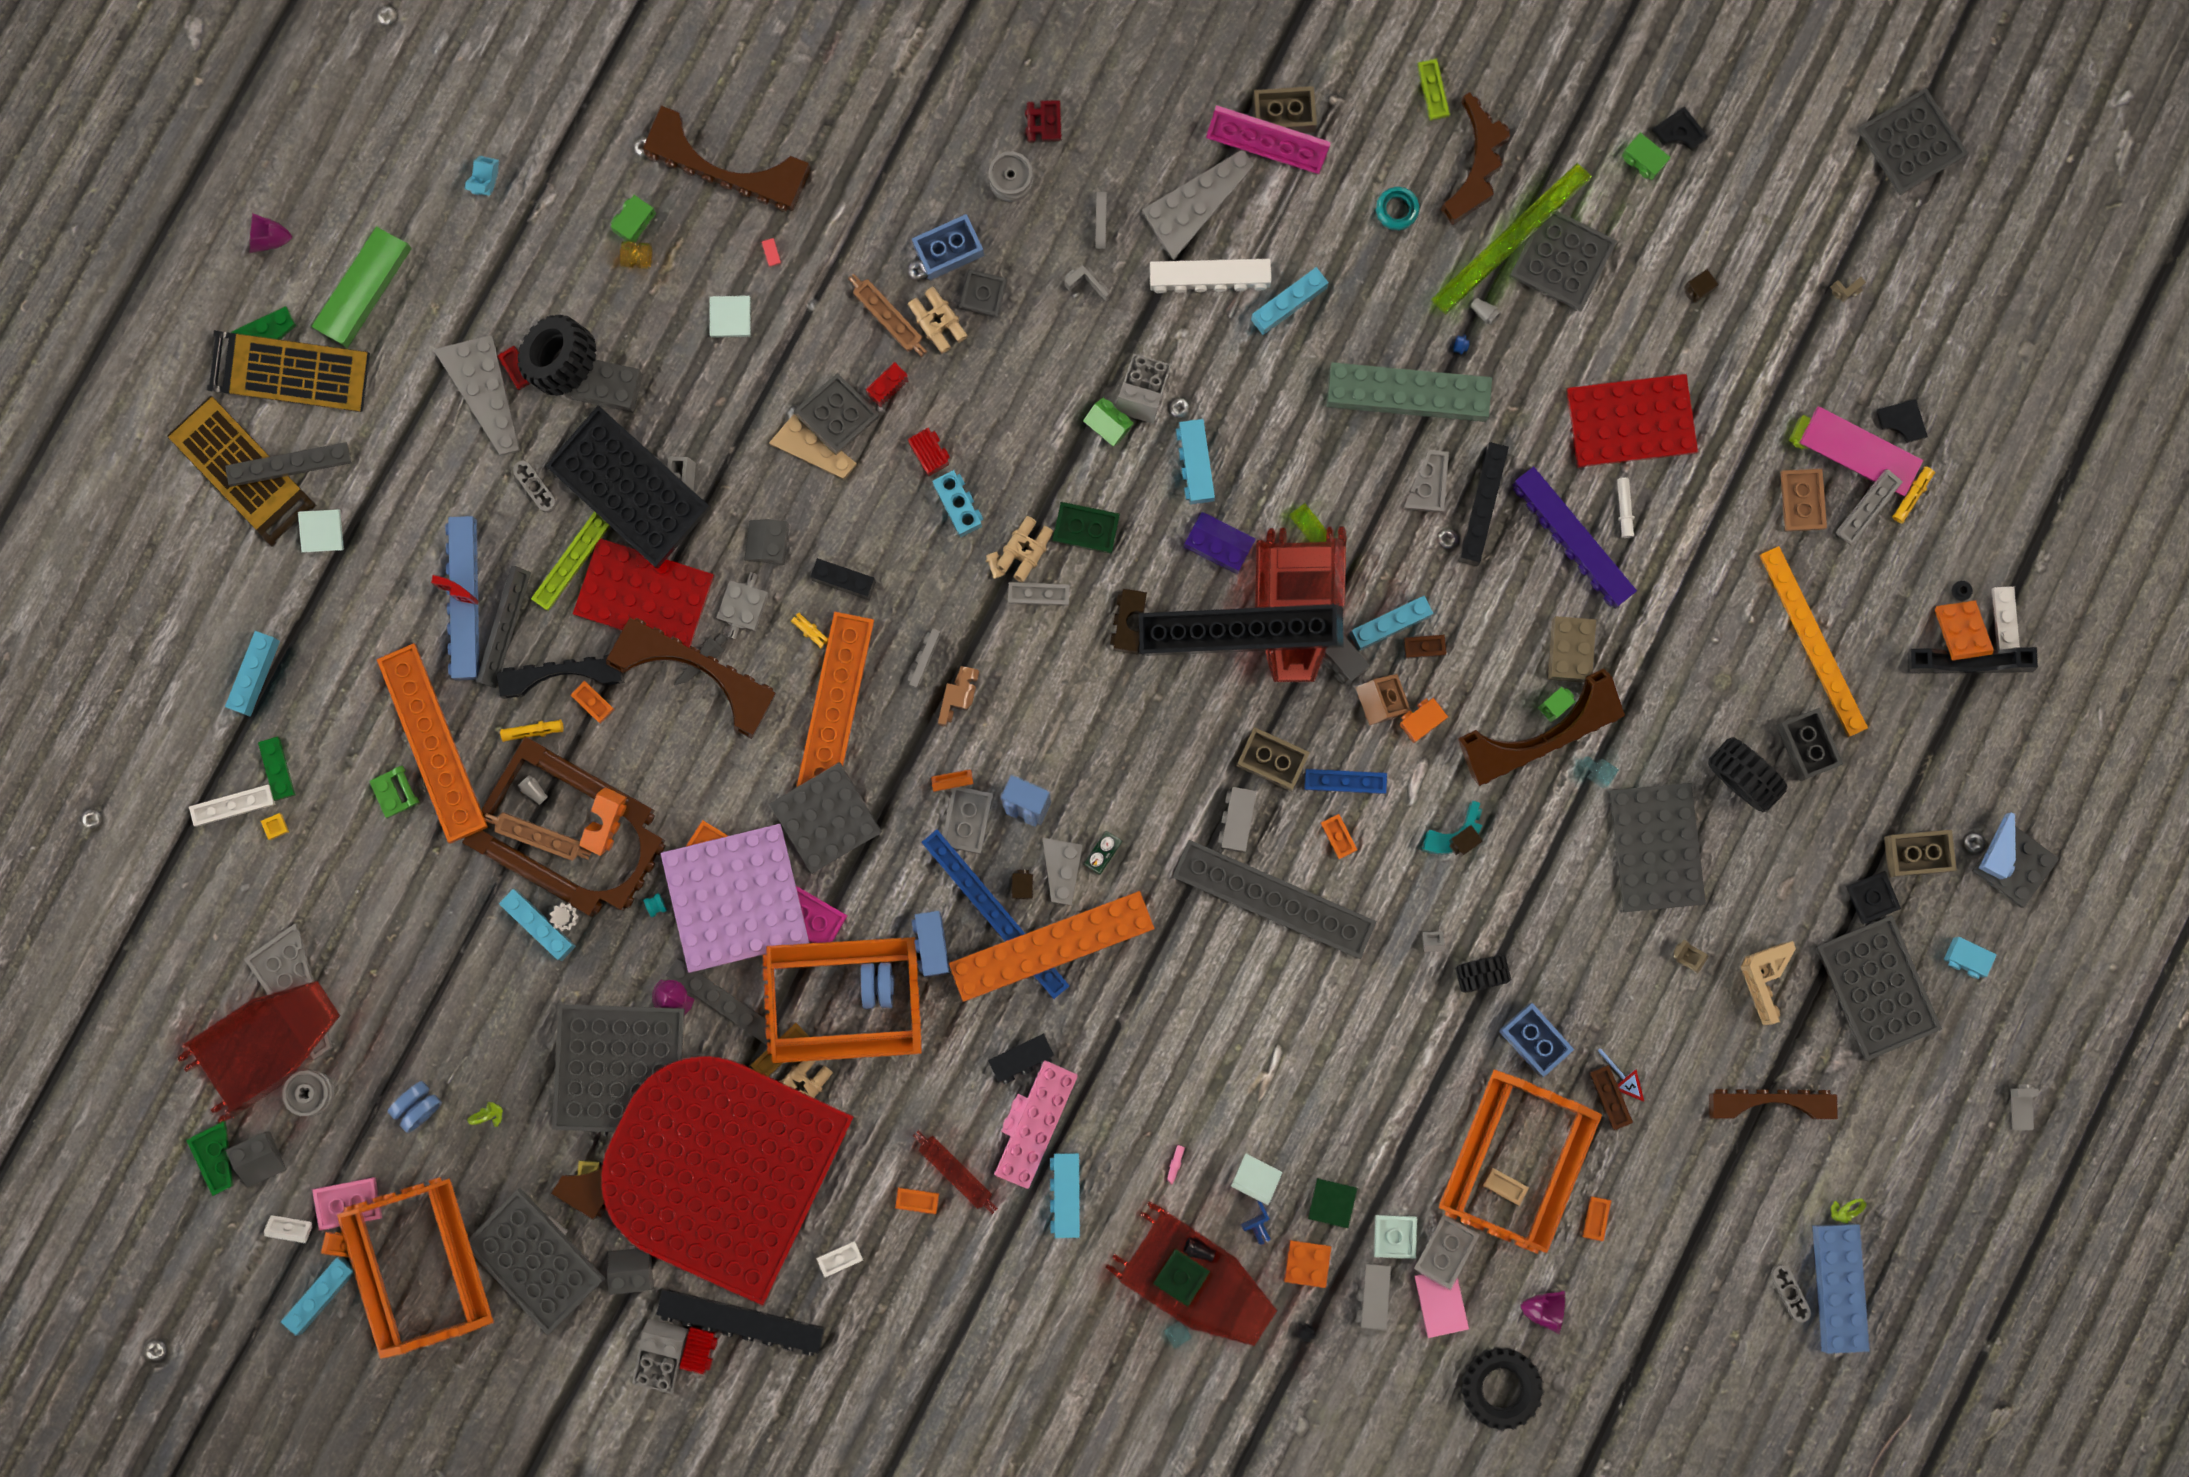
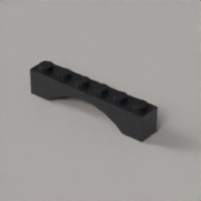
M1489 442L1486 446L1477 491L1458 562L1476 567L1481 562L1509 449L1508 446Z
M2037 647L1994 650L1992 655L1952 660L1947 650L1933 648L1910 649L1907 654L1908 674L2034 672L2038 668Z
M608 654L604 655L603 659L586 657L583 658L584 661L580 662L570 659L564 660L563 664L555 665V662L543 663L542 667L525 665L523 669L515 670L514 667L503 668V672H497L499 695L503 699L523 697L540 682L552 677L578 675L596 680L602 685L607 686L625 683L624 673L606 664Z

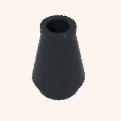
M1189 1237L1183 1248V1252L1188 1257L1208 1260L1210 1262L1216 1253V1250L1210 1248L1196 1237Z

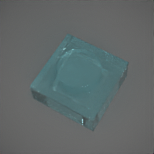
M1181 1319L1163 1330L1174 1349L1192 1338Z

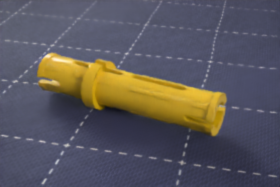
M1924 466L1916 481L1912 482L1911 489L1892 516L1895 521L1904 523L1921 494L1926 492L1928 483L1936 473L1933 469Z
M561 719L549 722L538 721L537 724L501 729L500 735L502 742L523 739L525 736L527 738L533 736L546 737V734L563 732L564 727Z

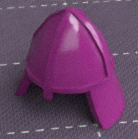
M252 213L249 254L277 249L292 239L290 232L280 223Z
M661 979L655 985L652 992V1003L655 1008L685 1009V1015L694 1003V998L687 996L685 987L675 980L664 982Z
M1565 1291L1535 1295L1520 1304V1308L1523 1314L1532 1322L1560 1334L1565 1312Z

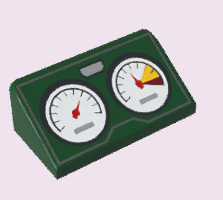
M1105 831L1083 865L1101 875L1123 841Z

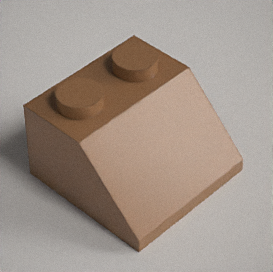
M1398 674L1373 679L1356 687L1358 698L1361 701L1369 726L1404 715L1411 710Z

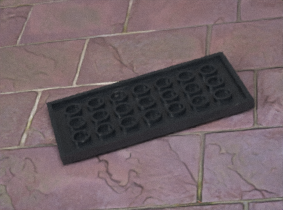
M599 405L545 465L657 569L712 508Z

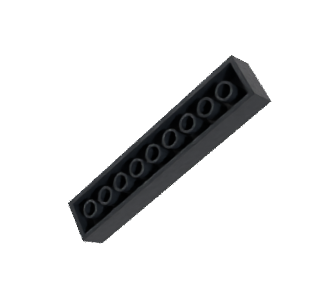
M1338 604L1139 613L1140 654L1146 656L1344 648L1343 606Z

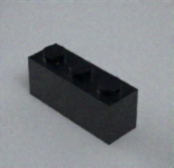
M818 558L810 576L813 582L866 600H870L876 583L874 577Z
M1043 1033L989 1059L988 1062L998 1083L1003 1081L1005 1085L1015 1080L1014 1075L1020 1072L1022 1075L1034 1071L1033 1066L1039 1063L1042 1066L1044 1061L1052 1062L1051 1057L1054 1054Z

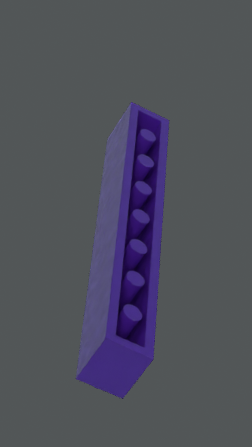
M1534 466L1512 484L1515 494L1527 502L1526 506L1533 514L1536 513L1540 518V524L1552 532L1553 540L1566 549L1564 552L1567 557L1576 561L1579 571L1584 576L1587 575L1591 580L1592 587L1596 591L1600 590L1605 596L1603 599L1608 606H1613L1616 609L1637 592L1635 587Z

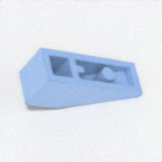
M2012 812L2004 815L1979 866V869L2000 880L2010 877L2015 869V866H2013L2016 860L2015 814Z

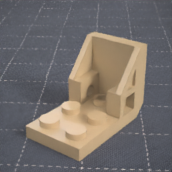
M1793 941L1781 943L1746 956L1741 965V970L1763 1025H1772L1780 1022L1778 1018L1780 1017V1011L1776 1005H1773L1771 988L1768 985L1766 986L1765 982L1781 977L1796 950Z

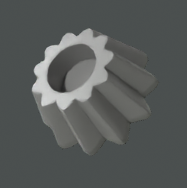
M561 902L558 906L553 907V911L550 912L549 922L553 923L554 929L559 928L563 932L565 929L571 930V926L576 925L575 920L579 916L575 914L576 908H572L570 903L565 905Z

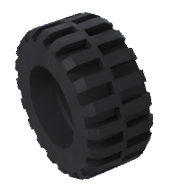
M551 315L546 317L545 320L541 319L538 321L536 326H532L529 329L528 335L524 336V342L519 347L518 367L522 377L527 382L547 395L558 396L572 392L573 388H578L581 385L580 383L588 378L589 371H592L594 367L593 361H596L595 352L597 349L593 335L569 316ZM562 348L559 356L552 362L556 353Z
M1734 737L1728 738L1709 758L1708 764L1712 771L1734 793L1758 811H1769L1787 791L1788 785L1781 775L1766 760L1760 757L1758 753L1739 739L1737 740Z

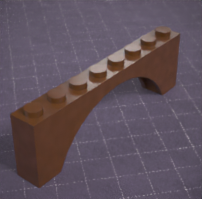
M664 106L660 107L643 146L646 157L652 161L657 162L660 160L665 162V165L670 168L676 169L678 167L683 169V172L688 175H699L706 182H717L726 190L735 189L744 197L749 198L753 196L762 204L768 205V203H771L783 212L787 210L793 212L811 169L808 162L793 156H789L777 166L755 173H736L720 169L696 153L685 137L680 113Z
M629 618L606 659L607 665L624 674L639 665L654 661H675L693 666L706 673L723 690L732 709L734 730L750 739L754 737L775 698L776 693L773 692L772 687L756 683L753 677L737 673V670L732 666L726 665L725 667L719 664L716 658L700 654L701 651L695 647H686L678 638L665 636L662 630L646 626V623L639 618H635V620Z
M1603 668L1585 678L1582 693L1575 706L1561 722L1547 732L1527 740L1506 742L1488 738L1474 730L1458 738L1472 778L1481 786L1499 776L1508 774L1518 767L1525 766L1528 762L1541 758L1555 749H1560L1574 740H1579L1582 736L1597 731L1609 723L1616 722L1624 717L1625 714L1613 678Z
M602 1168L584 1175H562L551 1194L593 1220L597 1217L601 1218L606 1211L601 1186Z

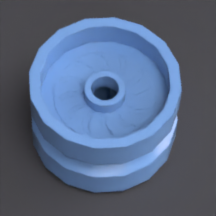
M891 962L880 963L878 966V976H876L873 963H862L861 995L863 1009L875 1007L876 995L879 997L881 1008H892L894 976L892 975Z
M423 1081L409 1088L387 1111L394 1120L403 1117L400 1126L406 1133L412 1132L428 1120L442 1104V1101L436 1095L426 1097L430 1088Z

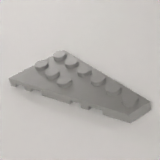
M1244 150L1239 151L1142 209L1144 217L1172 261L1177 258L1178 254L1189 244L1190 240L1202 229L1220 205L1254 168L1253 163Z
M489 335L433 349L500 456L520 452L494 337Z
M295 923L244 960L313 1060H316L333 1047L298 924Z

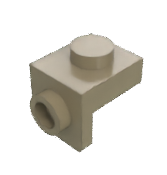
M1860 277L1848 288H1845L1837 280L1831 286L1832 293L1837 299L1844 302L1850 296L1853 298L1858 296L1863 291L1861 287L1866 281Z
M1683 940L1682 943L1675 947L1673 957L1678 963L1699 973L1709 956L1690 945L1688 941Z

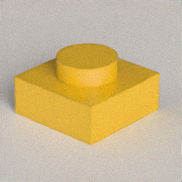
M282 813L261 821L268 840L289 833Z

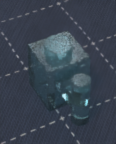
M1589 756L1580 761L1582 767H1586L1591 771L1587 778L1603 789L1608 787L1619 769L1603 758L1598 760L1597 763L1592 761V758Z

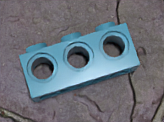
M953 470L932 481L960 538L982 527L980 521L983 520V517L978 509L974 510L972 506L974 500L969 491L965 493L962 487L965 483L960 474L956 475ZM948 481L955 483V487L951 490L944 487ZM956 499H962L965 502L962 507H955L953 503ZM970 516L974 521L971 525H965L962 522L963 519Z

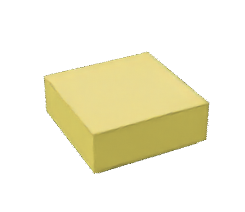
M579 1161L578 1175L599 1170L600 1162Z

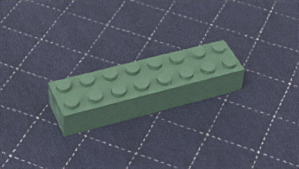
M1332 362L1329 369L1326 407L1486 422L1490 412L1492 377Z

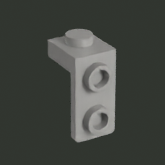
M1082 265L1076 271L1073 269L1065 276V287L1069 291L1086 279L1105 302L1109 299V289L1102 282L1098 283L1095 279L1096 275L1090 268L1086 269Z
M2019 1084V1089H2010L2012 1129L2033 1130V1097H2039V1089L2032 1088V1084Z

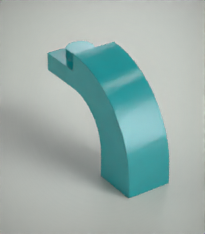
M1476 801L1470 802L1464 824L1458 832L1443 834L1428 830L1421 851L1437 855L1452 854L1453 852L1449 847L1451 844L1449 840L1470 825L1479 834L1482 825L1475 823V820L1479 821L1482 809L1479 807L1481 803Z

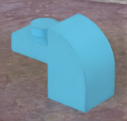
M479 156L475 159L472 177L466 181L465 189L470 190L471 193L476 195L484 194L490 196L496 183L499 160Z

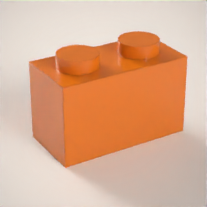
M1427 698L1417 705L1419 707L1418 710L1414 713L1410 710L1401 717L1403 721L1399 725L1413 743L1417 742L1448 718L1434 698L1430 701Z

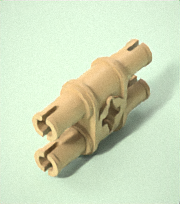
M931 287L925 291L926 297L934 307L931 311H926L918 298L911 300L908 306L917 318L916 323L926 333V338L932 340L940 353L943 354L951 348L942 334L945 329L950 330L958 343L965 340L968 336L959 324V317L949 307V302L943 300L937 290ZM934 318H941V323L935 322Z
M1029 516L1025 517L1018 530L1013 531V536L1008 544L1003 547L1004 553L996 565L998 570L1006 573L1014 559L1021 561L1022 563L1014 574V578L1022 583L1030 571L1037 567V563L1042 554L1046 552V545L1054 533L1052 529L1044 526L1036 540L1028 537L1036 524V521ZM1025 547H1027L1028 550H1026L1025 552L1022 551V549H1024Z
M817 1060L800 1061L797 1065H792L789 1073L779 1082L796 1089L798 1086L795 1081L799 1083L804 1081V1087L807 1092L804 1090L799 1091L815 1098L819 1092H822V1086L833 1072L824 1065L812 1079L806 1077V1073Z

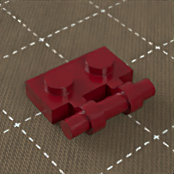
M1060 100L1040 101V109H1035L1034 102H1027V109L1025 110L1027 127L1025 132L1028 135V142H1036L1037 134L1042 135V142L1062 141ZM1036 117H1041V126H1035Z

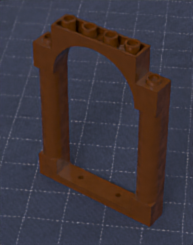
M525 736L481 811L484 818L486 813L494 814L525 760L594 800L597 793L606 787L627 797L624 804L626 805V810L623 816L635 828L641 848L640 859L635 871L628 880L616 888L605 891H592L579 886L485 832L484 829L465 837L462 843L563 901L570 903L571 906L591 917L600 912L603 906L602 900L622 911H625L626 908L629 909L635 898H633L636 890L640 891L645 883V880H643L644 876L653 870L655 866L654 859L657 855L660 856L666 847L664 844L666 840L645 829L646 825L650 826L653 822L655 810Z

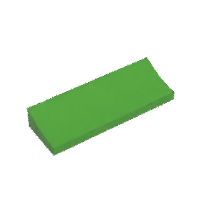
M376 226L311 327L343 347L348 348L412 248L409 244Z

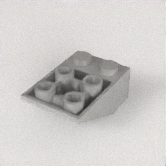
M1133 353L1116 408L1129 417L1154 424L1172 365Z
M648 1319L642 1331L632 1384L673 1394L689 1329Z

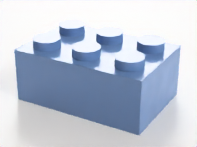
M967 214L912 238L915 251L929 280L984 256L981 243Z
M934 911L915 914V919L912 920L913 932L918 934V940H915L916 952L921 954V960L918 961L919 973H923L924 977L950 974L941 912Z
M1533 1003L1525 1006L1499 1030L1539 1077H1545L1574 1050Z

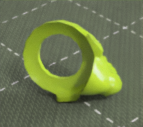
M488 1102L486 1108H481L479 1112L468 1117L467 1122L470 1125H477L492 1119L493 1125L498 1127L502 1120L503 1109L494 1102Z
M1859 1198L1846 1203L1840 1209L1838 1202L1834 1201L1830 1209L1831 1217L1837 1222H1851L1852 1218L1865 1210L1867 1204L1864 1199ZM1860 1203L1856 1209L1847 1212L1853 1204Z

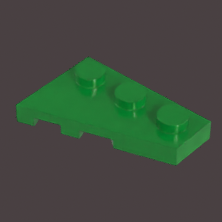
M285 306L233 330L231 333L281 340L296 324L288 307Z
M223 1121L186 1140L212 1196L233 1187L231 1162L226 1152L229 1149L226 1121Z

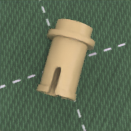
M998 552L986 555V562L989 563L993 579L1006 575L996 568L1001 555H998Z

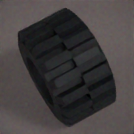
M1504 955L1483 958L1459 964L1455 967L1460 990L1463 993L1503 985L1511 981L1506 956Z

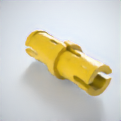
M800 612L796 614L797 617H794L791 623L798 627L806 638L809 637L822 649L825 646L824 643H828V638L817 629L814 623L811 624L804 618Z

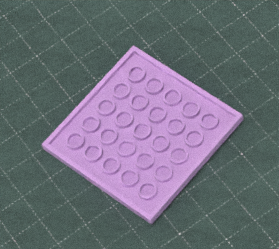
M781 824L661 853L688 973L767 954L766 946L809 944Z

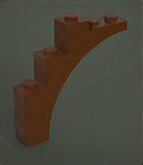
M1470 92L1463 96L1461 104L1465 108L1472 124L1475 138V154L1472 169L1467 180L1459 191L1446 201L1441 208L1451 225L1459 222L1492 200L1494 189L1485 180L1499 172L1502 167L1501 157L1493 151L1507 143L1511 136L1507 125L1502 124L1500 120L1492 124V118L1489 113L1483 111L1480 107L1479 99Z

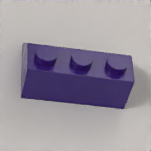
M1202 512L1184 544V548L1238 575L1256 539Z

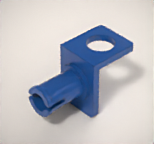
M1257 1200L1263 1214L1242 1223L1241 1226L1244 1231L1252 1229L1258 1244L1262 1245L1265 1244L1262 1235L1266 1242L1271 1240L1263 1224L1270 1219L1262 1202Z

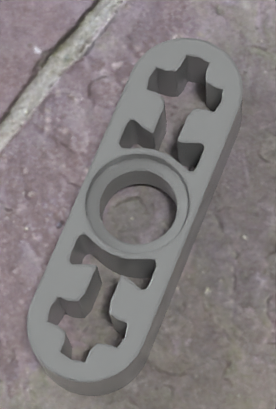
M1097 192L1095 249H1105L1107 192Z
M517 462L513 467L514 475L543 512H552L557 504L554 496L528 462ZM520 467L527 468L526 472L531 478L527 480L522 473L518 474L520 473ZM534 481L540 483V489L537 492H532L529 489L530 484ZM543 494L547 500L551 499L549 502L550 506H542L544 504L543 500L540 497L537 499L535 497Z
M1784 1265L1775 1266L1771 1271V1277L1790 1316L1795 1321L1806 1322L1811 1316V1311L1791 1270ZM1779 1269L1781 1271H1786L1784 1278L1786 1282H1789L1791 1280V1284H1786L1783 1287H1781V1285L1785 1283L1781 1278H1777V1275L1779 1274ZM1792 1287L1796 1290V1297L1789 1300L1785 1292L1788 1288ZM1801 1300L1797 1304L1800 1309H1805V1312H1803L1804 1317L1796 1316L1798 1309L1795 1305L1791 1306V1303Z

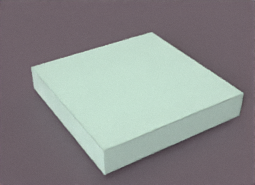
M710 296V337H751L750 296Z
M340 509L298 512L301 552L344 550Z
M1245 1154L1231 1187L1268 1205L1282 1172Z
M1375 1215L1374 1257L1416 1259L1417 1217Z

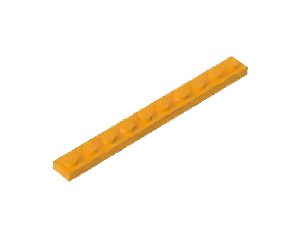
M1780 546L1762 553L1759 556L1847 736L1850 737L1868 729Z

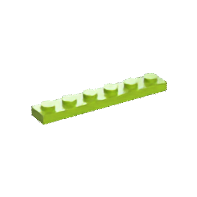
M595 511L531 598V600L548 612L594 550L600 538L602 539L610 528V525Z

